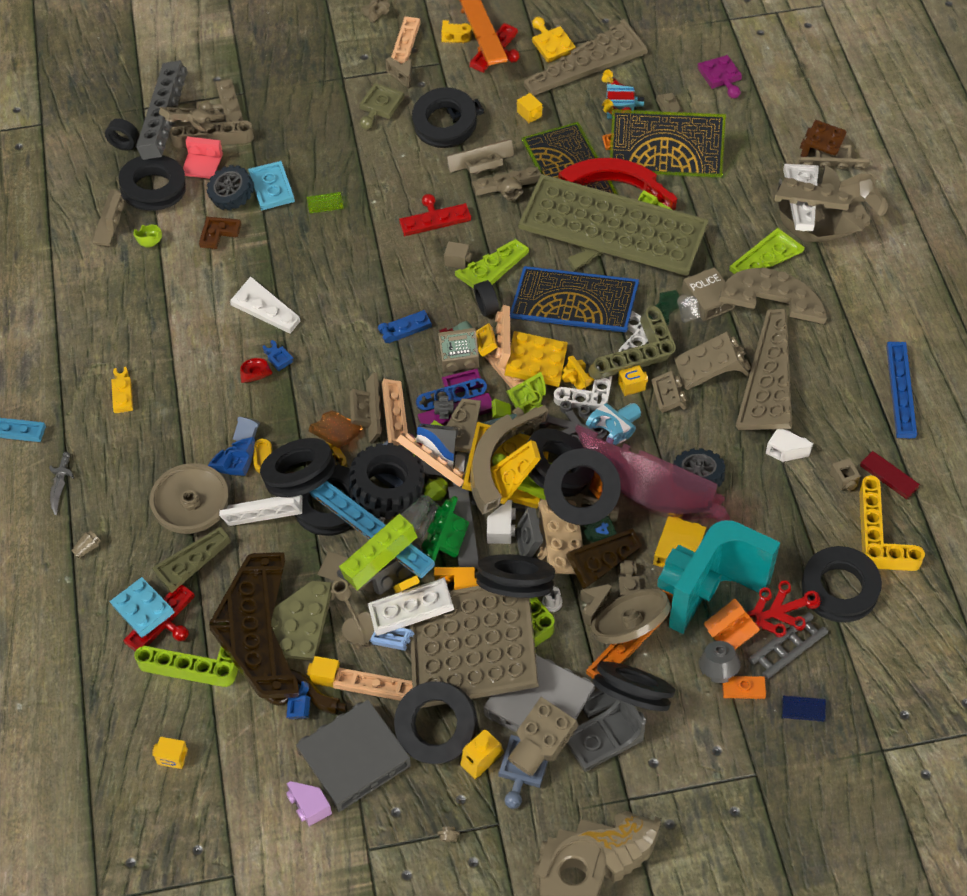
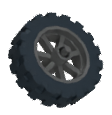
M229 165V167H222L220 171L217 170L215 175L210 177V182L207 183L209 198L221 210L239 208L240 205L246 203L247 199L251 198V193L254 192V182L246 169L241 168L239 165H236V167Z
M695 448L690 449V451L685 450L681 455L678 454L673 462L674 482L678 483L679 488H684L687 492L693 491L695 494H699V492H703V494L708 493L710 490L715 491L724 482L723 458L720 459L719 454H714L711 450L706 451L703 448H699V450H695Z

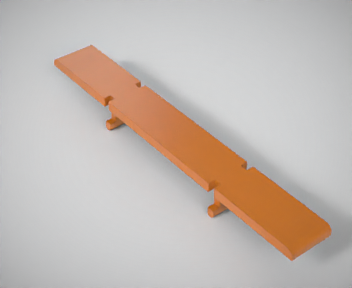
M459 0L463 8L461 9V14L465 13L478 40V51H482L487 64L493 65L507 62V56L481 0Z

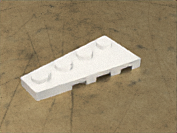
M252 277L245 282L230 300L231 306L287 333H291L300 322V317Z

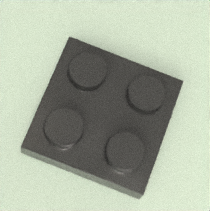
M527 508L515 527L518 549L522 556L533 557L539 546L543 543V534L540 533L539 528L540 520L535 508Z

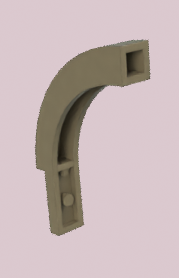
M545 405L539 408L535 407L524 415L516 416L513 420L509 415L500 418L486 430L478 442L470 471V483L474 500L482 515L499 507L502 497L495 487L491 476L490 460L498 447L511 437L545 422L548 414V409Z

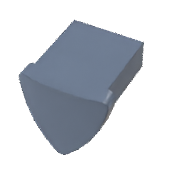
M238 417L233 440L239 441L250 437L255 438L260 422L252 418Z

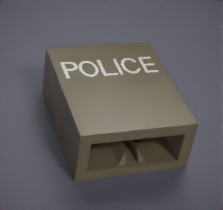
M715 267L683 280L682 292L703 322L735 309L733 304L719 302V295L725 281Z

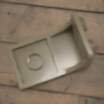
M728 332L674 358L686 390L727 371H741L746 377H749V370L751 369L748 360L744 359L743 355L746 354L744 348L738 344L735 336L731 337Z

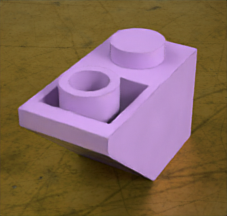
M292 781L287 783L289 791L286 792V795L291 804L296 803L299 808L296 812L300 820H305L308 826L332 814L330 805L320 788Z

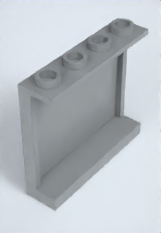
M536 654L539 687L491 695L484 706V716L516 732L540 697H543L576 720L591 693H594L595 686L588 678H581L570 669L561 668L552 660L543 659Z

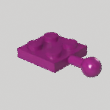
M728 55L698 63L697 69L711 89L725 85L730 98L735 99L739 97L741 93L740 88L733 85L732 82L741 80L742 74Z

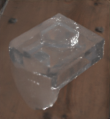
M688 294L680 295L677 303L681 320L686 323L701 317L698 299Z

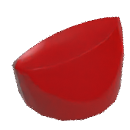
M251 358L242 363L240 366L241 383L252 382L270 376L273 372L267 361L262 358Z

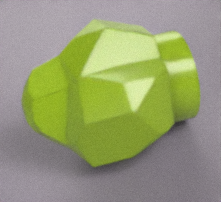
M441 477L429 479L423 487L425 500L428 502L441 501L447 494V482Z

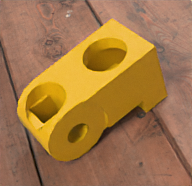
M443 20L442 42L467 43L471 40L472 28L469 24H449V20Z

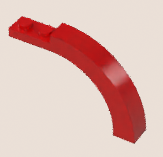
M617 158L589 159L575 163L558 174V179L580 185L606 180L628 183L657 197L658 202L672 210H675L677 205V197L665 189L662 184L656 182L657 174L631 161Z

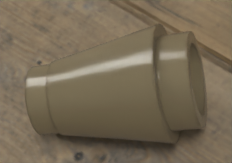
M90 530L82 535L71 551L80 559L97 548L101 540Z

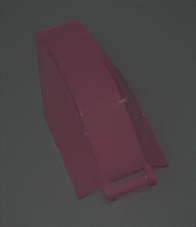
M580 425L576 426L575 430L583 447L602 453L614 464L620 477V493L642 509L666 518L668 516L679 517L682 520L713 518L718 522L730 520V515L725 507L721 506L725 497L716 493L718 487L716 483L640 450L639 454H635L629 451L630 446L624 444L622 448L613 445L614 439L608 437L606 441L597 438V432Z

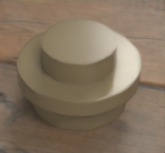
M442 827V831H438V836H440V841L456 842L459 831H455V827Z

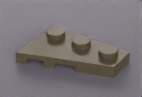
M462 398L451 415L447 426L458 427L455 451L470 453L479 418L481 401Z

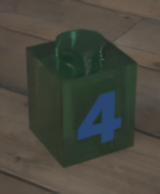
M608 515L598 522L584 525L586 529L583 531L588 541H592V543L617 534Z

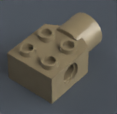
M540 697L516 731L520 741L507 759L518 769L532 777L543 760L555 761L578 728L577 720L543 697Z

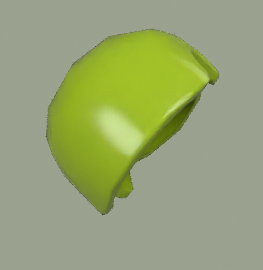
M142 225L139 231L134 229L133 235L136 241L143 247H153L162 239V231L157 225Z

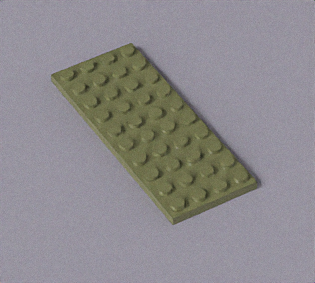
M541 174L521 217L518 229L689 276L709 220Z

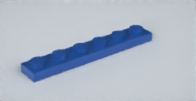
M887 342L886 349L896 438H916L917 429L906 342Z

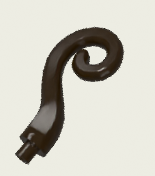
M290 669L300 686L302 681L309 684V690L306 694L318 709L337 715L339 711L346 712L347 704L340 703V698L322 694L305 675ZM288 698L265 699L270 704L277 706L288 703Z

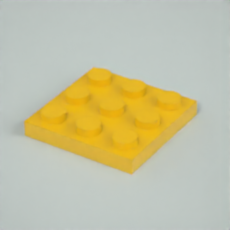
M514 331L510 347L511 355L508 359L504 376L527 380L541 372L546 385L559 387L568 342Z

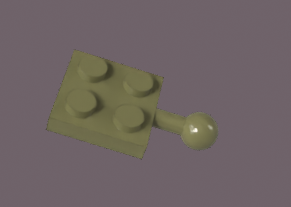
M374 83L359 104L361 110L369 112L367 116L360 119L361 128L370 129L373 125V118L376 115L390 119L405 98L404 92Z

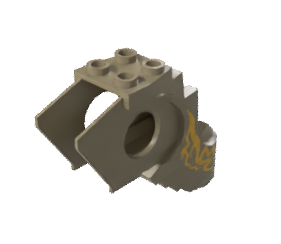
M624 811L615 815L614 828L580 819L577 832L559 829L556 839L548 837L547 842L542 841L539 854H541L539 862H536L534 866L533 883H536V889L540 890V896H599L604 876L612 882L623 879L625 874L632 873L633 869L641 867V863L649 858L657 841L662 818L655 817L654 821L629 811ZM575 867L582 870L586 877L579 884H569L562 879L560 873L566 868Z

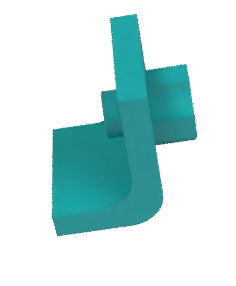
M725 520L717 522L709 528L696 552L678 544L677 548H673L667 557L657 583V587L673 594L669 628L684 634L703 599L710 601L721 581H733L758 593L762 588H768L771 583L780 542L738 522Z

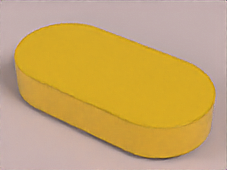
M267 439L255 441L253 461L255 470L260 473L263 461L273 452L271 442Z

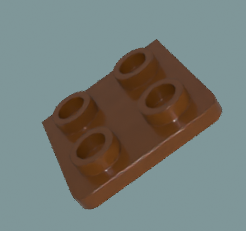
M815 119L812 127H809L805 137L807 138L801 142L800 149H802L800 156L808 157L811 148L831 155H837L846 136V130Z

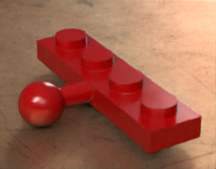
M503 23L496 31V35L507 59L514 63L519 60V52L515 49L507 50L505 48L518 34V29ZM479 51L470 61L471 68L483 73L490 66L487 64L482 51Z
M425 194L422 197V204L428 208L429 212L400 218L399 224L403 236L471 221L467 204L464 203L435 210V197L432 194Z
M180 585L172 593L169 592L163 599L175 613L142 638L133 630L123 640L124 643L136 651L139 647L149 646L165 628L172 632V636L176 641L186 640L189 635L188 629L183 625H175L172 623V620L195 597L194 593L183 585Z

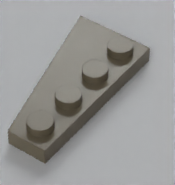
M785 177L775 195V201L781 202V199L790 200V203L793 204L801 201L807 202L809 206L823 204L825 208L848 210L853 195Z

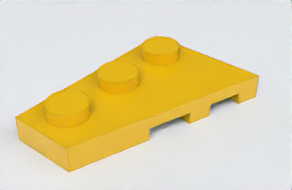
M530 440L490 469L495 487L502 496L500 504L507 502L540 461L541 457L535 441Z

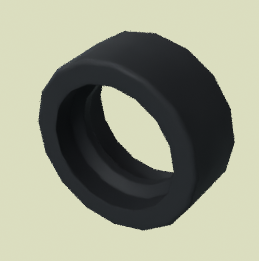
M113 119L105 131V137L115 148L128 151L133 149L138 141L139 132L129 121ZM116 131L122 132L128 138L120 136Z
M486 280L475 284L474 294L482 315L486 317L499 311V304L491 282Z

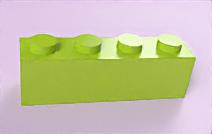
M399 513L339 566L344 578L358 591L417 538L413 525Z

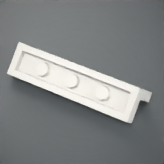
M303 496L273 497L228 505L227 509L220 510L219 516L228 526L298 515L302 514Z

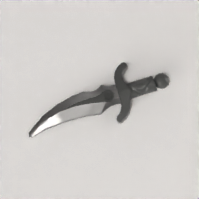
M69 452L63 453L59 468L49 467L50 471L56 475L50 492L51 508L55 515L58 513V503L65 485V475L70 476L72 479L74 478L73 473L67 469L70 458Z

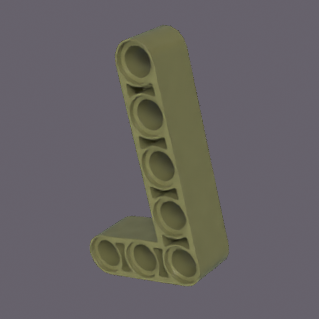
M650 306L640 318L649 344L596 358L588 370L590 377L599 380L617 375L620 370L638 365L642 368L666 361L674 353L676 347L660 309Z

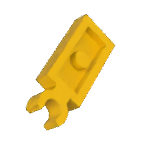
M124 367L123 373H118L117 369L114 368L113 373L116 379H111L114 413L133 411L131 378L128 377V370Z

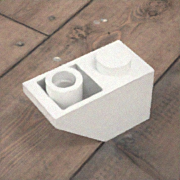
M777 429L768 442L766 454L782 462L810 456L813 443L806 438L793 434L787 429Z
M507 500L505 504H502L487 517V544H511V536H515V525H512V519H516V508H512V500Z

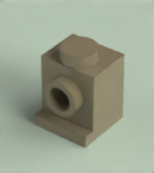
M848 458L832 464L830 476L834 478L839 489L854 490L861 476L851 459Z

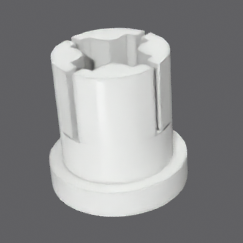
M555 586L553 591L544 595L542 599V604L549 612H556L562 607L561 593Z

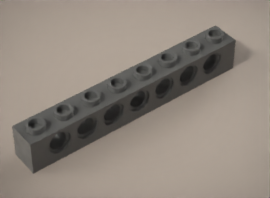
M181 60L162 64L136 146L143 160L162 157L166 147L172 122L165 120V117L160 115L159 111L160 107H178L185 78L188 74L187 68L183 66Z

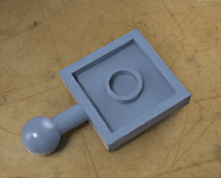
M514 735L510 736L499 770V777L515 781L512 791L505 796V804L511 809L518 808L522 803L520 791L523 783L538 788L541 787L548 761L543 760L532 777L514 766L507 759L520 741L519 737Z

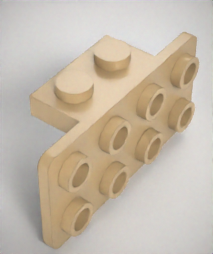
M540 500L538 503L540 512L539 528L540 533L543 534V543L537 549L536 556H538V559L551 564L555 568V574H575L566 554L583 546L580 525L571 524L560 519L550 509L546 500ZM567 500L570 504L576 506L574 501Z

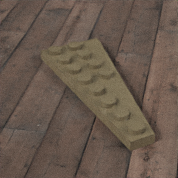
M622 19L621 23L616 26L612 25L607 32L600 33L594 40L587 41L577 47L567 57H561L560 61L556 64L547 66L545 71L538 72L525 80L524 87L534 96L647 54L648 48L626 20Z
M785 309L767 310L736 422L738 430L792 428L788 328Z

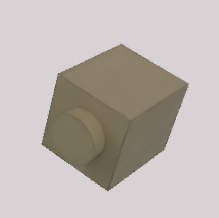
M448 241L444 253L445 266L465 269L467 263H470L472 258V252H469V245Z

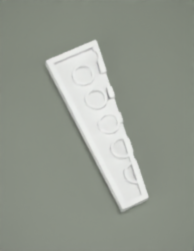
M784 164L783 171L786 178H794L797 181L812 183L817 186L818 165ZM798 201L797 204L790 203L795 230L813 231L816 205L809 206L807 202Z

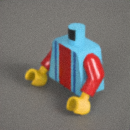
M606 69L603 72L602 81L604 83L609 82L607 84V99L602 104L604 112L607 113V119L615 118V113L634 114V107H644V97H635L633 87L625 86L615 78H612L613 73L611 70Z

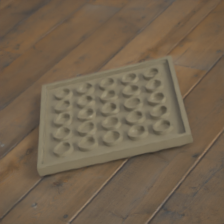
M480 586L449 591L455 610L410 625V630L414 633L413 637H410L413 688L425 682H446L459 687L470 699L539 687L530 598L502 596L488 592ZM433 700L427 702L421 708L446 703L439 700Z

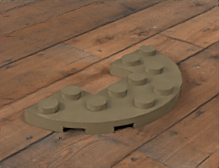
M768 268L742 270L732 275L725 282L719 295V302L752 309L756 306V297L788 303L789 317L825 324L827 320L825 308L818 296L806 284L783 271L780 272Z

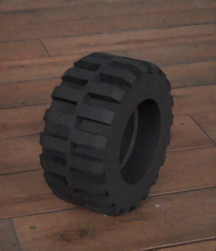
M378 443L375 447L371 445L365 451H360L357 457L353 459L350 467L349 492L351 499L379 519L380 517L391 519V517H396L399 513L402 516L403 513H410L412 508L417 507L423 494L425 475L420 459L414 456V453L410 450H405L404 446H394L393 443H388L387 445ZM383 473L392 474L400 478L403 484L395 488H381L373 484L370 478Z

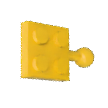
M535 17L533 19L532 26L536 30H540L541 34L532 37V42L547 63L570 55L571 51L576 49V46L561 26L548 31L544 26L545 21L542 17Z

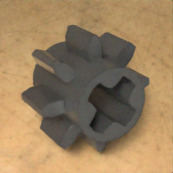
M439 396V400H434L435 415H440V419H449V414L454 412V400H449V396Z

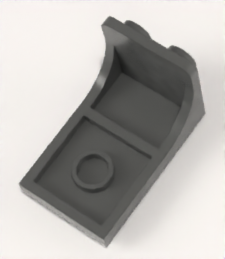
M617 699L607 711L578 726L567 742V745L583 771L587 772L642 742L645 732V716L641 711L638 712L634 705Z

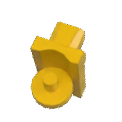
M569 356L568 363L563 368L562 380L565 383L571 382L576 389L585 390L587 386L592 385L594 382L589 373L584 371L586 364L583 359L576 360L574 356Z

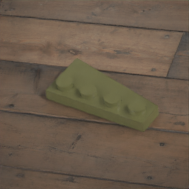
M219 527L152 567L155 575L172 593L224 549L231 540L224 530Z

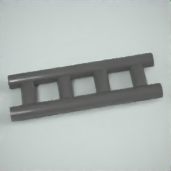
M810 612L803 616L806 622L805 629L811 634L805 641H802L795 634L798 630L794 626H790L786 629L784 637H775L748 658L752 665L759 662L766 669L762 673L765 679L768 680L828 634V630L825 627L818 630L810 622L814 619ZM802 621L796 622L797 626H801L803 624ZM788 638L797 646L789 653L780 645ZM772 650L781 657L775 664H772L765 657Z

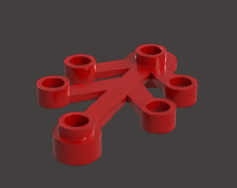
M783 580L778 585L779 592L770 610L762 612L766 602L772 598L771 590L764 587L759 591L760 598L754 610L747 613L750 617L757 618L755 624L759 628L772 632L776 637L781 638L786 635L785 626L780 623L774 625L765 620L775 618L794 626L796 630H803L806 627L803 617H792L785 613L804 606L809 609L817 608L821 603L817 592L808 591L804 594L803 598L782 605L786 595L791 592L790 583ZM783 585L789 586L786 590H782L781 587ZM764 592L769 593L767 597L762 596ZM815 596V599L813 601H809L808 597ZM802 621L803 624L801 626H797L796 622ZM778 628L784 629L782 633H777L776 630Z

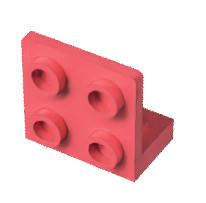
M187 136L185 142L188 155L183 166L185 176L210 179L218 170L223 156L220 140Z

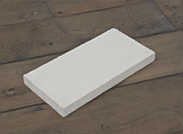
M445 577L368 603L376 636L455 610Z

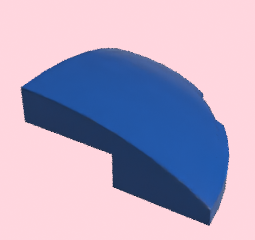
M254 437L232 443V447L227 448L225 451L221 450L216 454L208 466L220 473L246 476L254 453Z

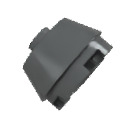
M714 641L708 644L699 659V667L702 674L710 677L712 682L726 683L729 682V678L734 675L737 676L741 667V661L730 643Z

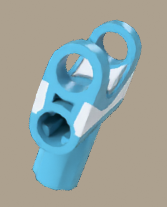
M606 403L591 413L586 421V426L590 429L604 428L608 430L610 434L607 436L606 442L610 446H614L633 435L636 426L631 422L640 418L641 411L635 403H630L618 411Z

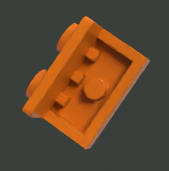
M733 599L704 622L708 632L716 641L728 642L735 650L760 631L759 627L736 599Z

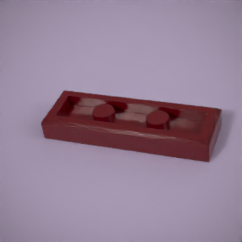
M874 451L860 463V467L877 477L906 500L919 488L920 484Z

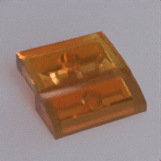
M332 410L322 414L320 421L310 424L308 431L335 447L341 448L353 440L362 431L363 427L351 424V420Z

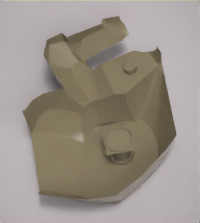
M825 166L822 183L817 184V186L853 195L848 210L825 208L823 204L816 205L813 231L795 230L790 201L781 199V202H778L783 225L792 234L805 242L834 240L863 231L864 227L870 225L871 219L863 206L859 204L863 201H867L880 216L887 212L889 205L886 198H883L876 188V180L871 174L860 173L841 182L837 173ZM781 179L779 180L778 190L782 184Z

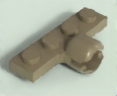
M160 107L159 114L165 117L167 121H191L192 126L202 132L210 130L213 126L212 123L224 121L225 115L216 109Z
M529 167L526 170L512 171L503 175L498 174L490 178H480L471 182L472 189L476 196L500 191L506 200L515 201L523 193L522 185L538 182L541 173L537 167Z

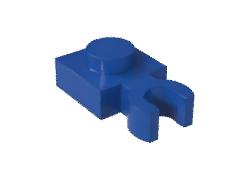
M274 340L270 341L271 348L263 345V351L267 355L268 360L278 371L294 362L293 357L283 346L277 348Z
M301 682L298 697L288 698L286 718L291 720L309 718L310 697L306 696L309 690L307 682Z

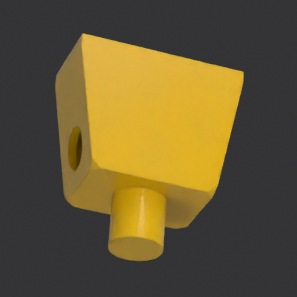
M485 729L464 747L460 766L476 780L504 754V750L500 742Z

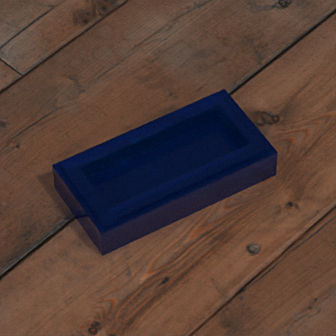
M783 696L782 718L825 722L826 699Z

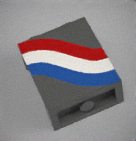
M420 423L417 427L416 442L421 446L423 444L428 446L432 450L431 453L433 455L443 457L448 461L447 465L454 469L455 442L458 435V427ZM420 459V464L424 467L425 476L434 474L441 478H447Z

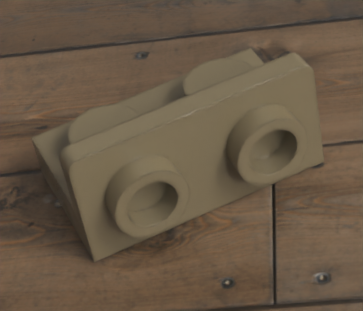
M669 371L651 379L659 409L662 413L678 406L683 410L687 409L685 403L687 397L684 391L681 390L683 383L679 376H675L672 371Z

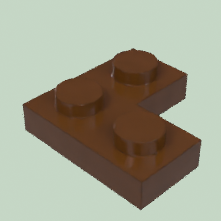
M206 217L199 241L200 248L217 249L221 236L238 237L242 225L241 220Z

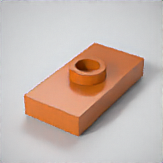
M733 676L729 678V682L722 683L723 698H766L765 677Z

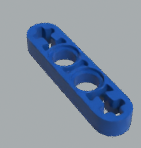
M476 378L426 392L417 397L416 406L422 411L434 409L433 402H429L427 407L420 405L419 402L422 401V397L425 400L431 399V394H434V400H438L437 395L440 392H445L449 396V400H454V403L461 401L462 398H473L484 394L487 384L483 379ZM476 382L479 385H483V388L480 389L481 392L475 389L470 391L472 395H469V389L466 384H469V388L474 387ZM457 387L465 389L463 397L456 396L455 389Z

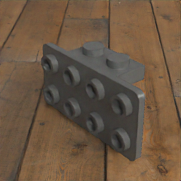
M414 542L411 543L413 546L421 550L420 545ZM393 559L367 583L372 581L375 593L381 595L410 577L411 573L408 568L396 559ZM339 569L337 571L338 577L347 581Z

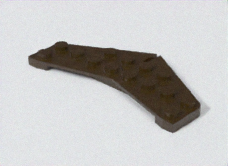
M284 552L249 554L209 622L211 633L256 694L264 699L293 698L299 695L297 680L291 673L271 627V620L285 565Z

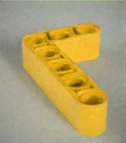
M866 476L862 481L859 491L862 553L867 555L878 569L918 570L925 556V552L921 547L916 545L884 544L880 481L875 476Z

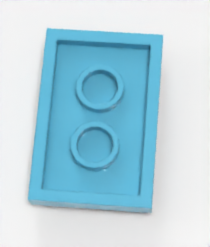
M281 161L248 169L249 175L254 182L253 187L261 210L295 202Z
M143 577L109 601L141 638L175 613L170 605Z

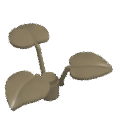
M338 579L332 584L330 601L334 600L335 596L338 600L345 601L353 618H349L344 622L342 634L350 643L366 645L370 642V638L374 633L371 615L367 612H362L356 616L348 600L352 593L350 588H355L344 579ZM372 581L359 589L361 591L364 588L368 593L375 592Z

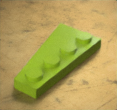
M777 228L730 266L729 271L735 274L746 269L770 268L804 252L805 247Z
M514 239L498 248L495 253L486 254L483 256V259L476 263L473 261L463 270L458 269L455 271V276L473 289L475 284L489 280L493 285L529 253V248Z

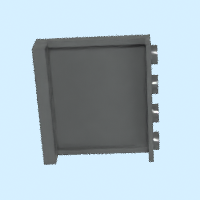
M369 700L357 703L352 710L338 715L333 722L328 725H322L317 729V732L303 737L296 744L298 754L303 756L333 800L334 807L338 812L411 766L410 757Z

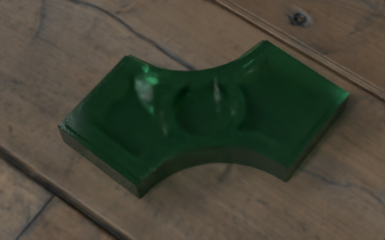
M677 290L659 293L660 300L655 306L662 312L667 325H669V315L682 306Z

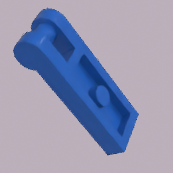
M425 310L390 323H381L378 326V330L383 334L385 343H391L432 327V323Z

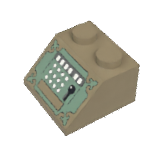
M475 328L438 333L439 354L443 373L479 368Z

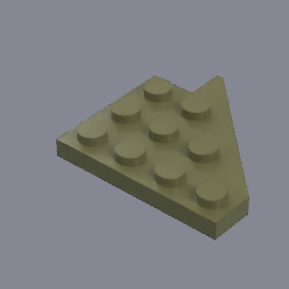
M311 581L274 607L271 627L285 658L313 661L314 656L318 655L332 594L331 582Z

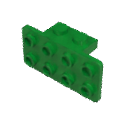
M456 496L449 500L447 499L442 506L436 508L433 514L435 517L434 522L430 524L427 530L429 535L422 543V552L434 561L439 550L452 557L458 555L470 523L453 513L458 500Z

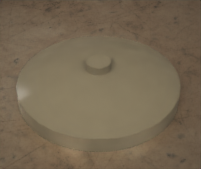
M198 463L182 464L166 471L155 482L150 494V506L157 522L167 530L181 534L197 533L213 526L221 519L219 516L220 510L227 509L229 503V491L222 475L212 467Z
M659 589L633 591L613 600L602 608L594 617L591 630L595 638L601 643L618 644L631 641L650 632L667 617L671 608L670 601L666 593Z

